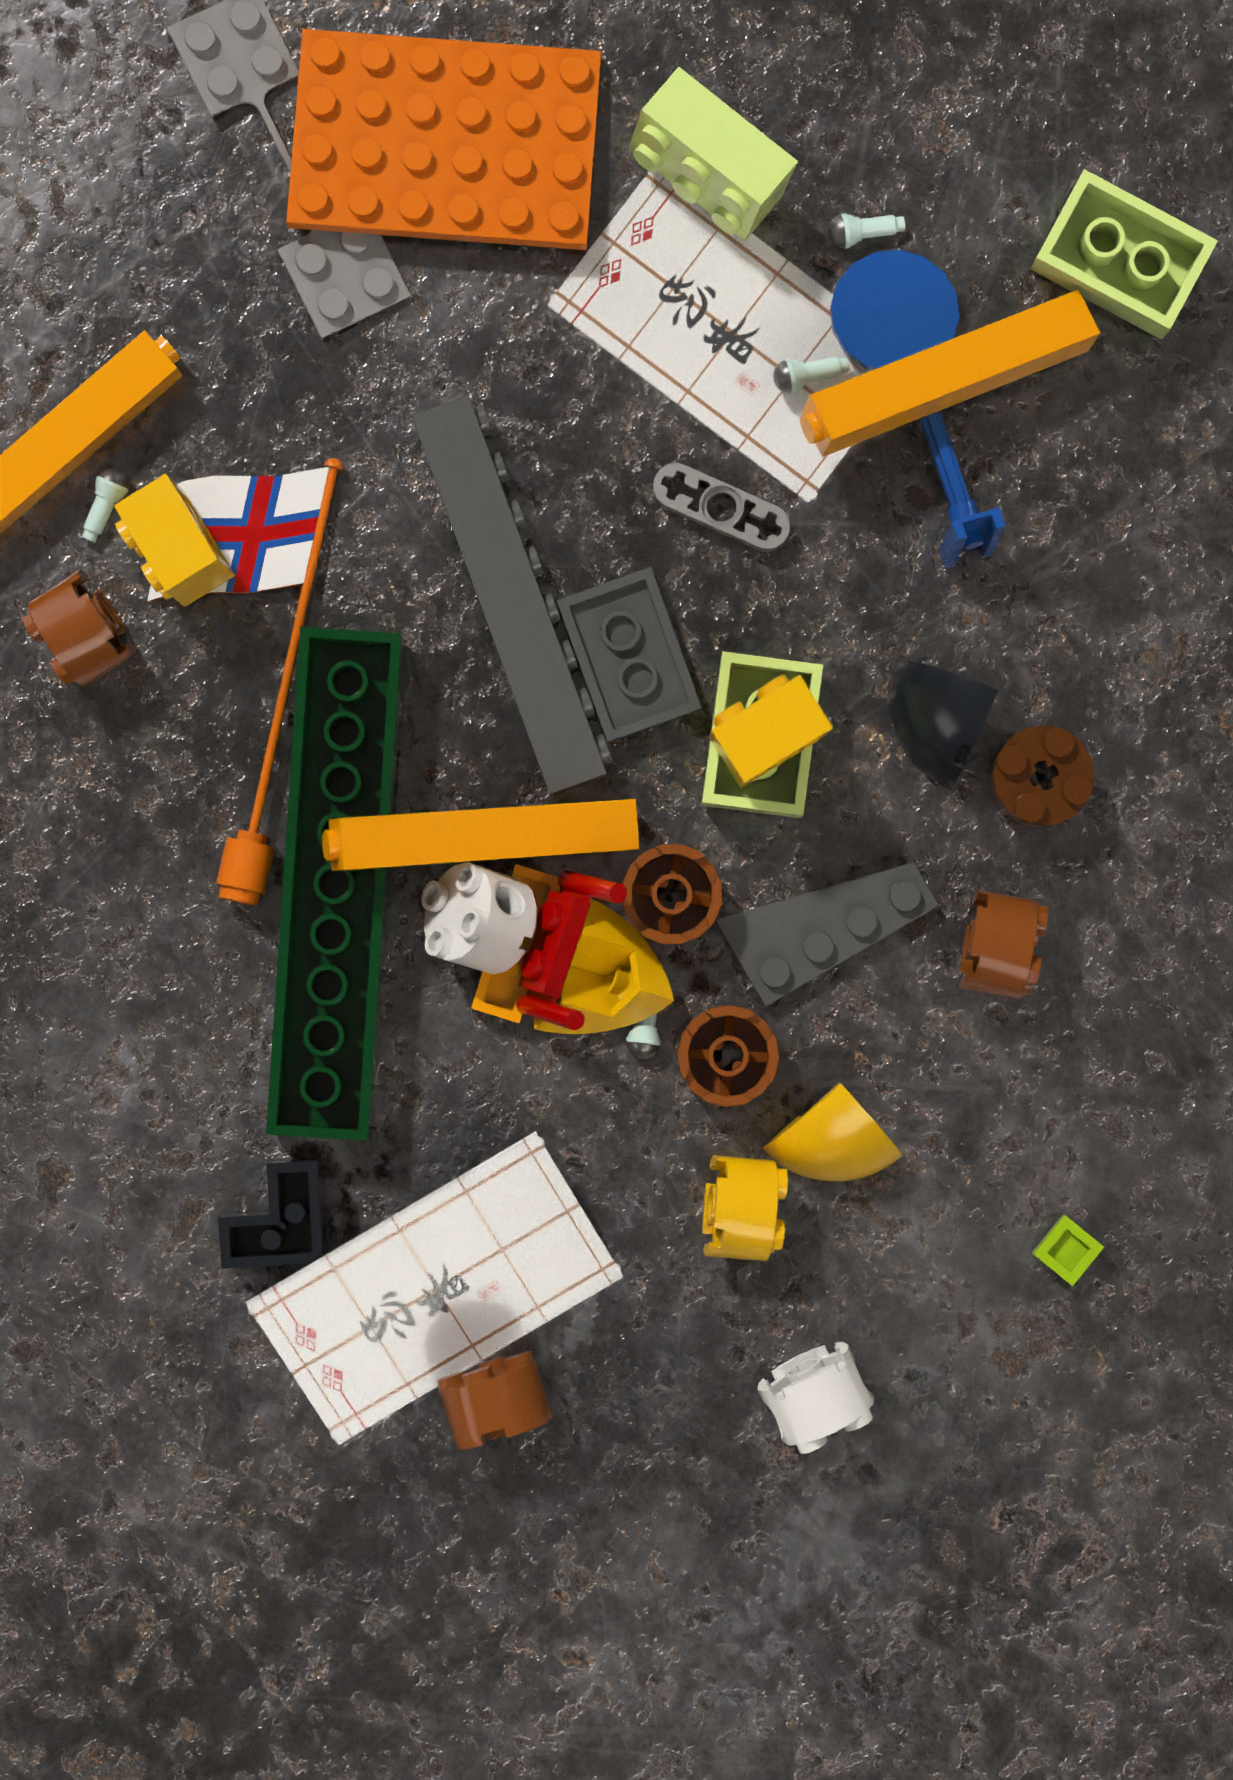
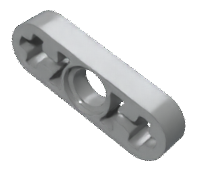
M680 463L668 464L662 467L654 478V497L663 508L752 548L764 552L774 551L780 548L788 537L790 531L789 518L780 507ZM676 474L685 477L684 486L696 493L698 491V483L709 486L700 498L698 512L688 508L693 503V498L678 494L675 500L667 498V488L661 485L663 480L672 481ZM726 494L734 500L736 512L732 518L727 521H716L710 517L706 506L712 496ZM744 503L754 506L749 514L754 519L764 521L767 515L774 516L776 518L775 527L781 530L780 535H770L767 541L758 538L759 529L747 522L745 523L744 532L734 529L742 518Z

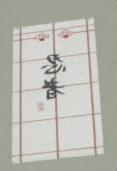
M648 171L647 175L556 294L550 297L547 306L807 503L817 496L819 488L851 448L850 446L822 457L816 444H810L807 441L800 424L801 411L811 394L870 371L864 369L846 355L833 334L830 315L833 294L751 233L746 241H744L737 234L730 235L724 232L714 223L708 211L698 203L692 204L682 199L673 189L672 183L659 172ZM837 356L838 358L847 357L849 361V372L842 373L838 377L809 382L807 386H804L794 394L783 393L776 387L773 380L774 368L784 359H793L807 363Z
M535 1131L248 1300L246 1304L249 1313L255 1317L330 1431L331 1438L339 1445L438 1387L437 1380L439 1378L465 1371L621 1279L623 1275L620 1265L616 1264L545 1148L543 1138L539 1137Z

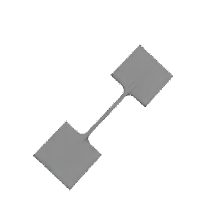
M225 0L168 26L167 31L210 117L243 103L255 106L290 174L291 157L266 109L264 99L270 90L298 78L299 71L264 0ZM311 230L308 235L277 249L321 339L411 298L381 235Z

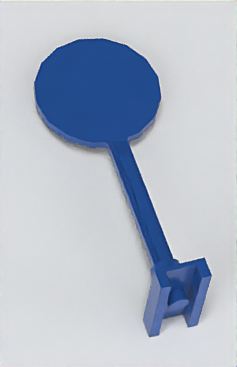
M902 250L874 252L853 263L837 282L830 305L832 331L844 353L864 369L870 371L953 339L960 319L957 293L946 274L925 257ZM940 411L920 418L949 504L947 513L951 523L939 549L945 569L955 566L962 548L972 549L979 546L983 558L992 555L1006 527L1000 507L979 513L975 500H970Z

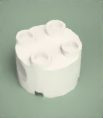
M465 862L454 865L440 877L439 881H430L422 893L421 903L424 909H426L424 921L425 950L429 955L493 975L508 971L520 961L526 951L519 948L525 936L532 939L536 927L537 906L533 891L527 884L519 882L518 878Z
M844 1342L835 1343L834 1348L836 1352L830 1354L825 1345L799 1354L771 1371L775 1379L774 1382L769 1384L768 1380L763 1378L758 1383L757 1390L763 1402L770 1408L777 1420L783 1443L789 1446L796 1445L801 1454L819 1449L827 1443L826 1436L842 1428H845L846 1431H854L867 1425L873 1419L870 1407L874 1404V1396L863 1384L856 1366L855 1357L849 1345Z

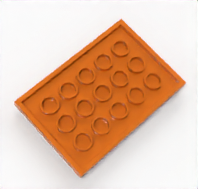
M302 29L286 218L287 228L587 250L601 51Z

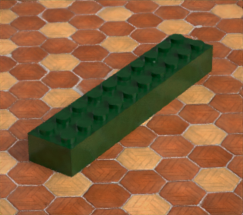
M300 627L266 1124L267 1135L369 1141L372 1138L390 867L332 871V862L326 861L324 857L322 837L324 830H329V820L393 815L405 644L402 633Z

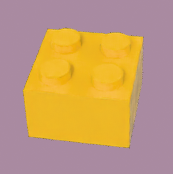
M166 473L114 505L122 519L115 523L119 534L131 550L135 549L140 558L145 557L147 563L142 565L141 569L156 592L160 591L166 600L173 597L186 607L236 576L186 492Z
M782 674L758 689L759 692L756 695L759 700L745 709L741 701L714 717L713 723L716 727L711 730L709 738L741 789L827 736L832 730V725L800 675L789 681L785 674Z

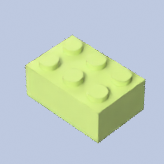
M680 67L673 72L641 110L628 147L633 152L636 161L643 168L650 172H659L672 183L673 189L682 199L692 204L698 203L711 214L712 220L721 230L730 235L737 234L744 241H746L781 199L798 163L795 158Z
M1084 169L1030 270L1072 292L1079 289L1082 297L1162 340L1173 326L1218 240Z
M722 651L713 720H715L714 717L739 701H741L745 709L759 700L756 695L759 692L758 689L782 674H785L789 681L800 675L818 703L823 665ZM713 720L711 730L716 727ZM710 740L701 805L801 819L804 814L813 744L741 789Z

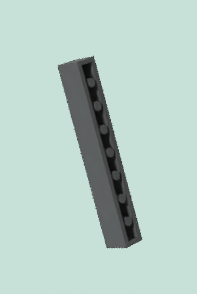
M469 395L412 415L550 797L606 777L607 773L604 765L613 761L603 734L593 737L587 718L594 716L595 711L586 687L576 690L569 671L577 669L578 665L568 640L559 643L552 624L561 621L553 596L551 593L541 595L535 577L544 574L535 547L533 545L524 549L518 530L527 526L517 499L507 502L501 483L508 481L509 476L501 454L497 452L490 455L484 436L491 434L492 430L483 405L473 408Z

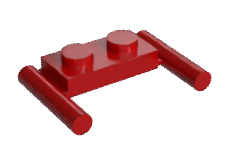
M566 870L560 874L558 884L562 889L561 893L550 890L546 902L539 910L537 918L538 927L531 948L523 958L521 965L522 975L518 986L528 989L526 995H522L518 999L517 1010L521 1014L576 1031L584 1025L585 1017L583 1013L556 1004V1001L560 999L591 906L590 899L593 897L619 904L626 899L627 889L621 883Z

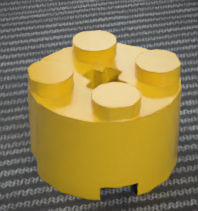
M713 1155L709 1165L710 1169L718 1170L716 1184L706 1183L702 1220V1234H712V1242L705 1244L704 1254L709 1257L767 1261L770 1253H774L775 1250H782L785 1224L784 1220L777 1219L778 1199L785 1200L788 1188L787 1169L777 1168L774 1160Z

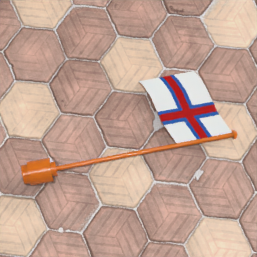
M337 458L328 459L324 463V468L279 476H209L177 484L186 492L236 575L209 593L252 594L302 585L249 830H238L236 838L226 837L216 881V884L220 886L218 898L258 906L260 895L266 894L275 848L266 845L268 836L259 834L258 831L299 650L300 627H304L338 471H343V464ZM150 586L148 603L164 598L160 591L156 592Z

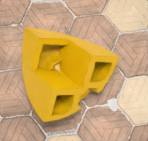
M592 898L590 899L591 906L560 999L556 1001V1004L581 1011L585 1017L584 1025L581 1029L574 1031L534 1018V1029L559 1034H588L610 1031L647 1019L674 1001L667 975L649 944L624 918Z
M841 1083L834 1086L805 1114L796 1116L761 1148L771 1159L791 1172L807 1178L824 1181H850L864 1178L882 1171L903 1156L889 1137Z

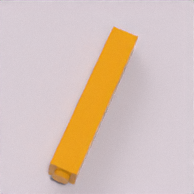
M1078 289L811 394L801 411V428L807 441L810 444L815 443L821 456L824 457L1086 353L1100 335V331Z
M145 330L141 332L0 455V534L183 376L175 365L181 359L180 355L162 335L154 341Z
M636 799L329 820V830H324L323 853L325 860L332 862V871L637 850L639 849Z

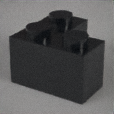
M322 1158L282 1160L267 1163L269 1212L224 1214L218 1218L221 1269L309 1264L327 1254Z

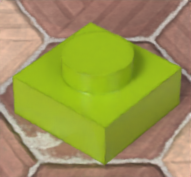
M1063 1214L1032 1251V1254L1073 1286L1103 1250L1104 1246Z

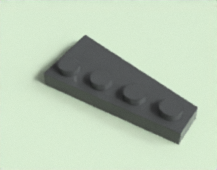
M913 862L719 918L715 922L766 1007L939 905Z

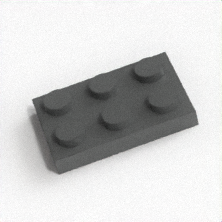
M651 567L556 600L607 743L702 710Z

